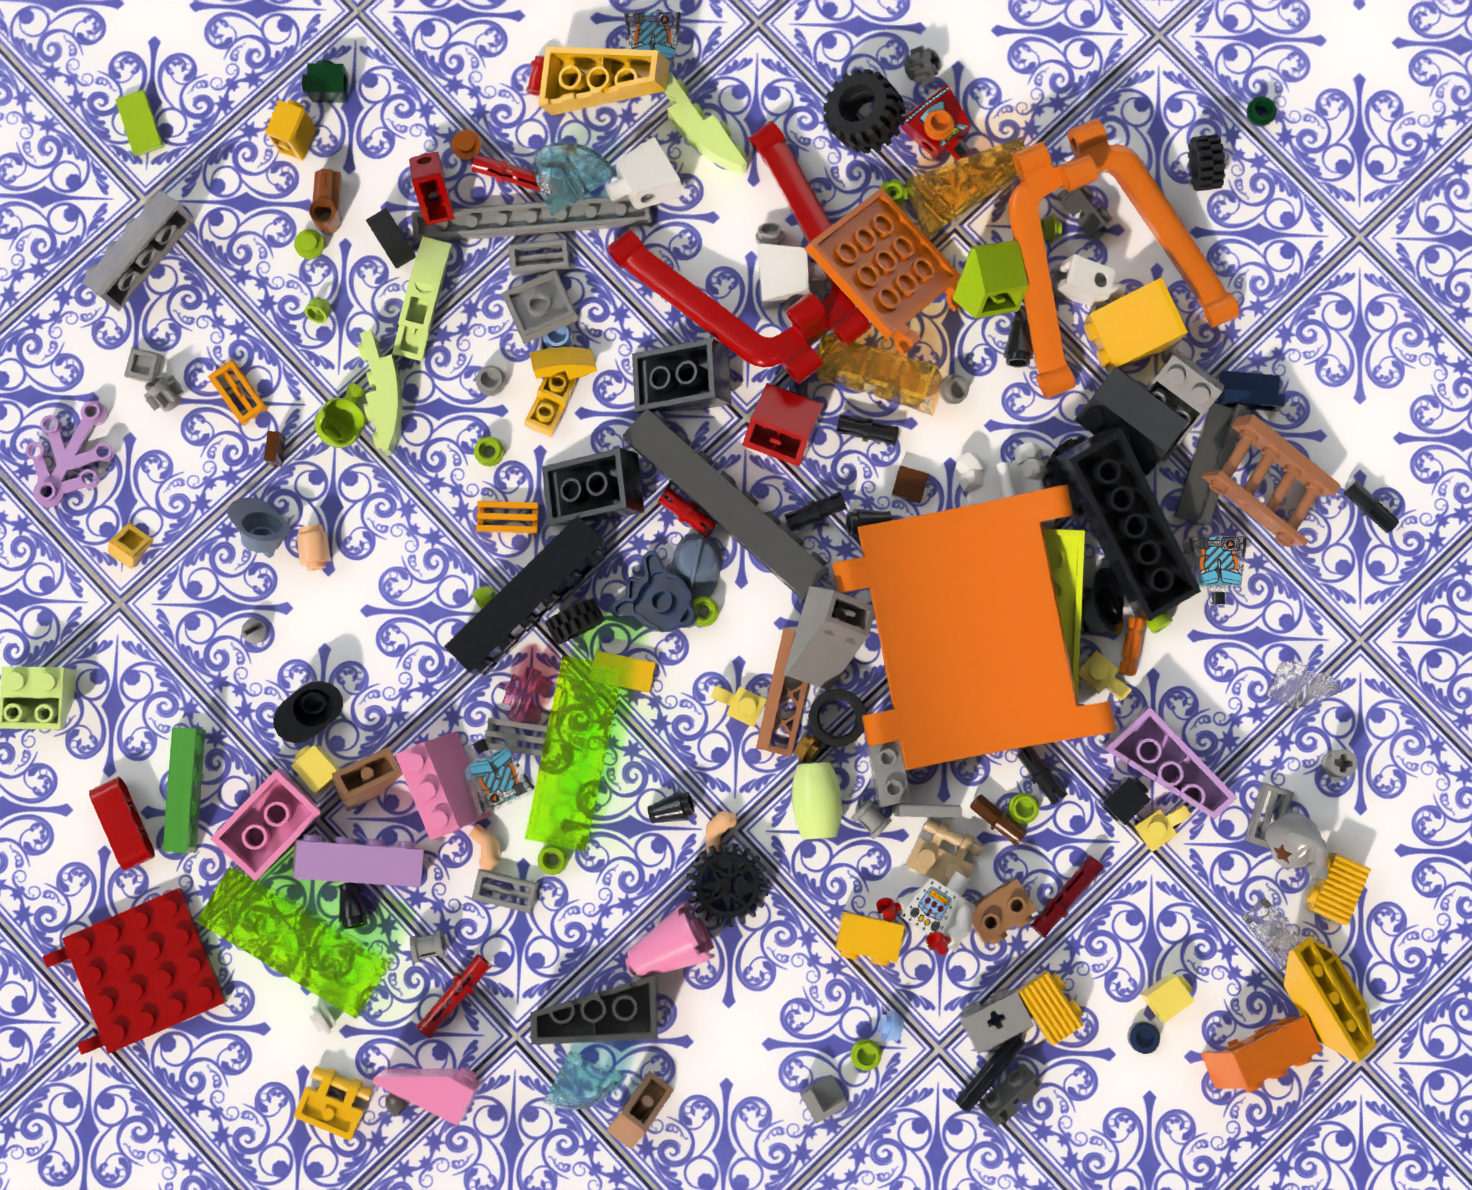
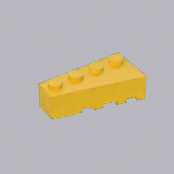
M546 46L538 106L551 115H557L664 92L667 90L670 61L658 50Z

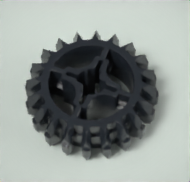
M722 843L721 853L717 854L716 848L712 845L709 847L712 854L710 858L703 852L699 853V857L704 861L702 865L695 861L692 862L691 866L697 869L698 873L697 875L693 873L687 874L688 879L695 880V885L686 886V891L696 890L697 895L690 897L689 902L695 903L698 900L700 901L701 905L695 909L697 914L701 913L704 909L709 911L705 916V921L709 922L714 914L718 916L716 920L717 926L722 925L723 917H728V925L733 927V917L739 916L741 924H744L746 919L743 913L748 911L753 918L757 915L755 910L751 908L753 904L760 908L764 907V903L758 900L757 897L758 895L768 896L769 892L760 889V884H768L769 878L759 879L758 874L764 873L767 869L765 866L757 869L754 867V864L760 860L758 855L753 857L751 861L747 859L751 851L749 848H746L743 854L740 855L737 853L739 844L734 843L733 852H727V844ZM735 859L742 862L743 865L733 873H726L715 864V861ZM706 869H708L715 877L717 885L705 898L702 891V877ZM750 871L753 876L754 887L751 897L747 900L739 890V882ZM716 872H719L722 877L727 876V878L729 876L734 878L740 873L733 884L735 892L739 897H736L733 892L728 893V890L726 893L721 891L715 896L722 886L721 878ZM729 896L741 907L734 910H721L712 904L721 897Z

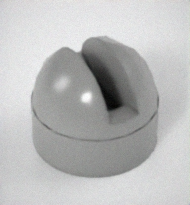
M258 619L247 620L241 628L242 637L247 642L253 644L262 642L268 632L265 623ZM259 625L260 629L249 635L246 634V631Z

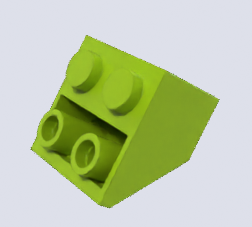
M1016 240L973 246L971 248L962 275L957 283L953 300L975 319L1019 311L1029 286L1019 243Z

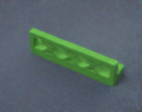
M172 728L163 851L177 853L197 852L206 732L204 729Z

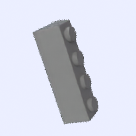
M160 190L156 195H152L147 199L143 211L137 218L131 219L126 224L122 236L106 248L105 256L98 264H94L88 269L82 282L118 312L195 222L193 217L179 202Z

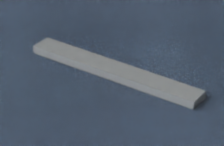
M609 196L456 208L453 209L454 220L425 226L421 211L411 212L413 241L415 244H420L422 236L446 242L652 225L651 206L636 209L628 196L614 202L611 201Z

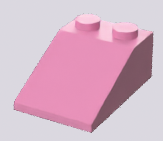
M461 1067L460 1070L455 1068L384 1069L372 1081L373 1084L455 1125H458L466 1116L482 1082L476 1079L478 1075L475 1072Z

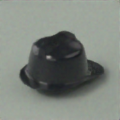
M1104 567L1095 573L1093 590L1082 599L1081 616L1083 630L1089 634L1108 631L1118 635L1123 630L1124 593L1114 572Z
M312 681L300 685L275 711L273 724L278 736L287 742L301 743L317 735L332 723L342 711L343 697L339 689L331 683L324 681Z

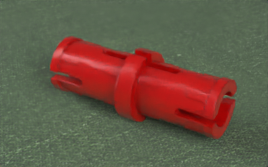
M668 487L664 494L671 498L673 502H670L661 495L658 503L678 516L679 522L682 524L686 522L706 539L711 532L703 527L702 523L714 530L717 522H714L696 509L697 505L695 503H688L674 492L672 488Z

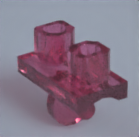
M526 667L522 679L520 676L513 674L509 685L500 682L498 688L506 691L502 703L511 705L507 718L520 723L523 721L538 723L543 708L530 704L534 692L547 697L553 686V681L541 675L542 671Z

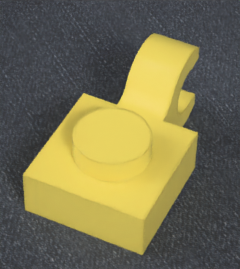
M1097 650L1079 669V678L1098 694L1106 688L1122 701L1132 691L1126 684L1114 677L1120 669Z
M715 686L711 698L730 706L726 715L751 727L755 726L767 700L741 687H738L736 694H733L721 687Z
M1182 804L1166 815L1163 814L1161 809H1157L1133 826L1149 850L1153 852L1178 835L1173 826L1189 818L1191 813Z

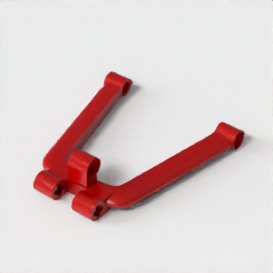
M769 121L748 137L747 141H750L756 152L762 157V161L767 165L807 242L810 243L831 227L832 224L792 151L786 144L783 133L774 122ZM631 229L606 247L610 256L621 269L625 267L633 276L746 362L762 368L781 364L798 384H801L824 365L819 355L810 345L829 330L845 347H848L871 329V325L865 315L854 306L855 304L825 271L824 273L832 286L830 294L820 302L812 292H809L785 311L792 323V327L774 337H764L648 251Z

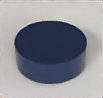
M1140 1021L1134 1023L1129 1028L1127 1040L1135 1051L1141 1054H1149L1158 1048L1160 1034L1154 1025Z

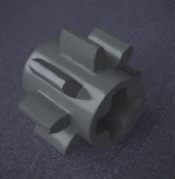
M923 45L910 50L911 55L907 56V60L904 62L907 77L911 81H915V83L921 81L922 85L935 81L934 76L938 75V71L941 70V60L938 53L930 48L924 49Z

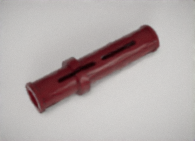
M1088 855L1087 859L1069 878L1053 899L1049 898L1045 902L1047 906L1030 924L1031 928L1040 936L1046 938L1058 921L1068 916L1067 911L1101 870L1104 869L1103 865L1094 857Z

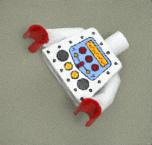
M955 871L945 887L932 878L924 886L911 894L897 898L895 903L888 897L879 899L876 903L877 911L879 914H883L884 920L888 922L895 920L897 917L896 912H899L901 918L927 935L926 943L930 951L936 948L938 954L945 955L950 949L956 953L962 939L970 935L972 931L975 905L962 897L971 880Z

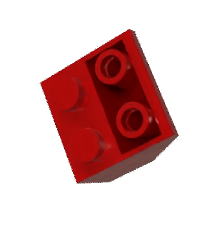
M766 383L751 416L742 446L800 466L806 458L824 403Z

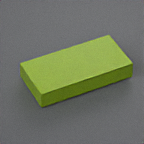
M141 90L115 99L134 156L137 157L164 148L146 92Z

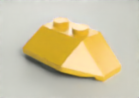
M1312 936L1306 937L1289 951L1284 987L1300 1014L1308 1016L1318 1042L1354 1062H1359L1377 1046L1375 1037L1372 1036V1022L1368 1005L1336 952L1326 945L1317 942Z

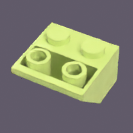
M2 666L0 729L63 730L74 702L76 670L64 667Z

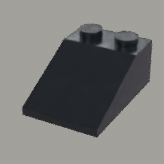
M713 338L632 353L635 412L643 413L646 409L650 412L699 410L732 404L728 347Z
M617 448L542 466L549 526L569 524L577 515L584 522L621 518L645 512L638 453Z

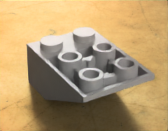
M1177 349L1146 387L1147 390L1189 421L1161 460L1166 462L1220 396L1225 386Z
M809 586L783 675L825 690H830L868 638L875 615L873 606L835 590Z

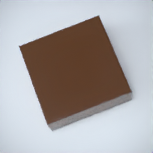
M277 431L267 432L264 460L271 466L282 467L286 437Z
M900 465L891 496L920 504L929 473Z

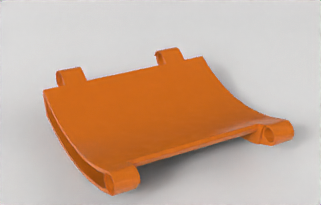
M1068 485L858 527L863 557L832 563L837 592L844 593L870 588L893 709L862 715L868 746L899 740L905 770H911L994 752L1117 731L1111 700L1095 704L1078 705L1042 523L1052 519L1074 516Z

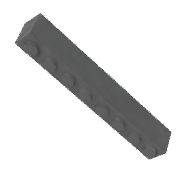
M646 409L622 435L624 441L695 503L714 522H717L726 533L803 601L807 596L809 586L815 587L827 574L828 570L824 567L827 564L826 561L813 551L810 555L801 547L804 542L795 533L790 531L787 534L779 527L781 521L770 511L766 514L757 507L759 502L749 492L745 491L742 494L735 488L734 485L737 482L728 473L722 471L720 474L712 467L714 464L713 460L703 451L697 454L689 446L692 442L682 432L678 431L675 434L667 427L669 421L658 411L652 413Z

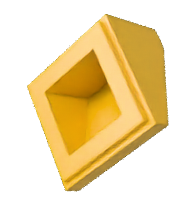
M128 523L109 541L108 553L132 569L150 547L153 539L131 523Z

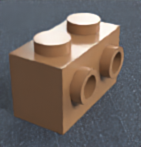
M1011 878L972 903L975 905L972 928L982 943L990 942L994 945L1006 938L1008 935L1005 931L1014 925L1017 928H1021L1034 919L1032 914L1038 910L1019 880Z

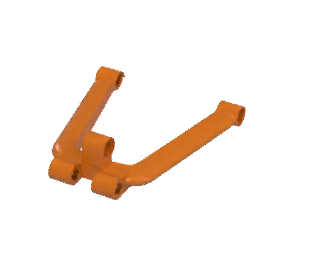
M1098 118L1067 131L1068 140L1075 159L1054 168L1049 151L1043 142H1038L1012 154L1013 163L1021 183L1015 187L1010 196L1009 218L1013 240H1016L1020 245L1029 286L1024 296L1035 363L1039 372L1036 375L1037 382L1046 399L1076 387L1073 373L1064 357L1039 215V204L1042 198L1062 186L1068 192H1071L1099 179L1098 173H1109L1112 175L1196 297L1199 306H1202L1204 316L1211 326L1210 328L1212 329L1240 316L1236 299L1231 293H1226L1222 282L1140 157L1127 146L1119 144L1109 145L1103 124Z

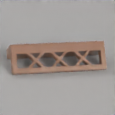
M783 628L756 749L792 757L808 683L802 681L800 686L790 691L784 681L785 675L783 674L796 630ZM784 687L787 694L780 698L782 688ZM800 690L797 702L793 694ZM790 696L796 706V711L793 716L784 721L777 709L779 703ZM777 716V718L780 721V724L774 727L775 718ZM791 720H793V724H792V728H791V732H790V730H789V728L787 727L786 724H787L788 722H790ZM782 726L789 735L787 749L769 745L772 732Z

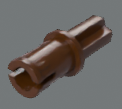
M979 794L971 802L970 808L991 825L990 829H996L1011 841L1014 846H1017L1027 834L1026 829H1023L1006 815L1008 811L1000 810L982 794Z

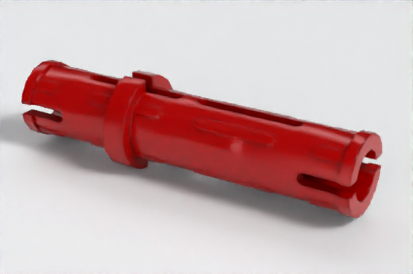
M479 153L474 157L471 170L474 173L496 178V181L502 184L505 181L554 196L555 198L559 197L563 179H557L509 164V160L506 159L499 161Z
M476 954L464 971L454 976L452 985L421 1022L416 1025L417 1029L427 1038L431 1039L433 1034L453 1013L468 994H473L476 990L474 986L492 965L483 956ZM471 974H473L472 978L465 984V986L460 990V992L456 993V991L461 987V985L466 981V979ZM449 999H452V1001L438 1016V1018H435L437 1013L443 1008V1006L449 1001Z

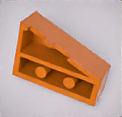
M1300 1015L1288 1016L1255 1030L1254 1035L1238 1042V1039L1227 1042L1229 1048L1223 1051L1211 1052V1050L1200 1054L1215 1089H1245L1246 1092H1252L1264 1086L1263 1081L1269 1078L1277 1079L1287 1075L1288 1068L1294 1065L1298 1067L1310 1063L1313 1060L1311 1056L1319 1053L1322 1049L1308 1016Z

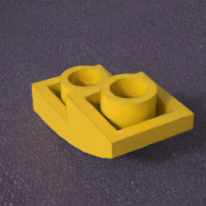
M556 347L530 352L532 368L536 379L551 377L563 371H566L568 380L585 377L590 373L597 372L592 349Z
M564 372L557 373L551 377H544L537 390V397L525 419L524 426L552 437L571 397L577 378L568 380L567 374Z

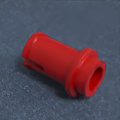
M535 56L534 60L530 62L532 70L525 90L528 94L538 97L540 96L544 65L543 56Z

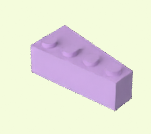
M1149 706L1143 708L1102 747L1213 819H1216L1237 799L1228 787Z
M304 834L303 839L295 840L291 875L293 879L421 887L424 849L416 848L417 842L398 841L397 847L385 846L386 840L367 839V844L354 843V838L336 836L335 842L322 841V835Z

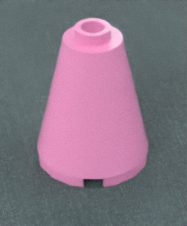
M686 902L679 905L627 951L628 958L625 959V963L633 976L637 974L638 977L645 978L708 962L715 957V954L709 953V950L714 948L710 934L701 917L694 919L690 912L694 908Z

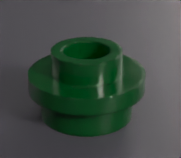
M1263 96L1252 99L1246 108L1248 120L1253 125L1259 127L1269 125L1275 119L1277 113L1275 103L1270 98ZM1256 109L1264 110L1265 116H1259L1256 113Z

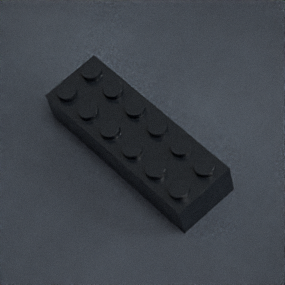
M1108 427L1056 457L1136 617L1151 621L1201 592L1122 429Z
M577 515L444 647L469 673L477 677L480 674L486 676L497 665L495 659L502 652L505 654L511 652L519 643L517 638L525 630L528 633L531 632L541 622L539 616L546 609L552 611L563 600L561 594L568 587L571 590L576 588L585 578L582 574L590 566L593 569L596 568L606 558L604 552L607 550L604 541Z

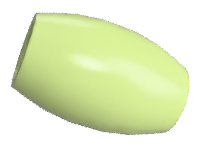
M830 762L800 764L796 767L792 783V806L795 822L803 840L833 838L838 835L842 817V799L838 778Z

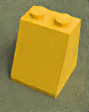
M1162 277L1090 313L1085 319L1086 324L1084 325L1088 339L1090 341L1094 340L1098 349L1096 353L1097 359L1101 367L1107 368L1109 374L1116 366L1119 369H1123L1174 347L1188 333Z

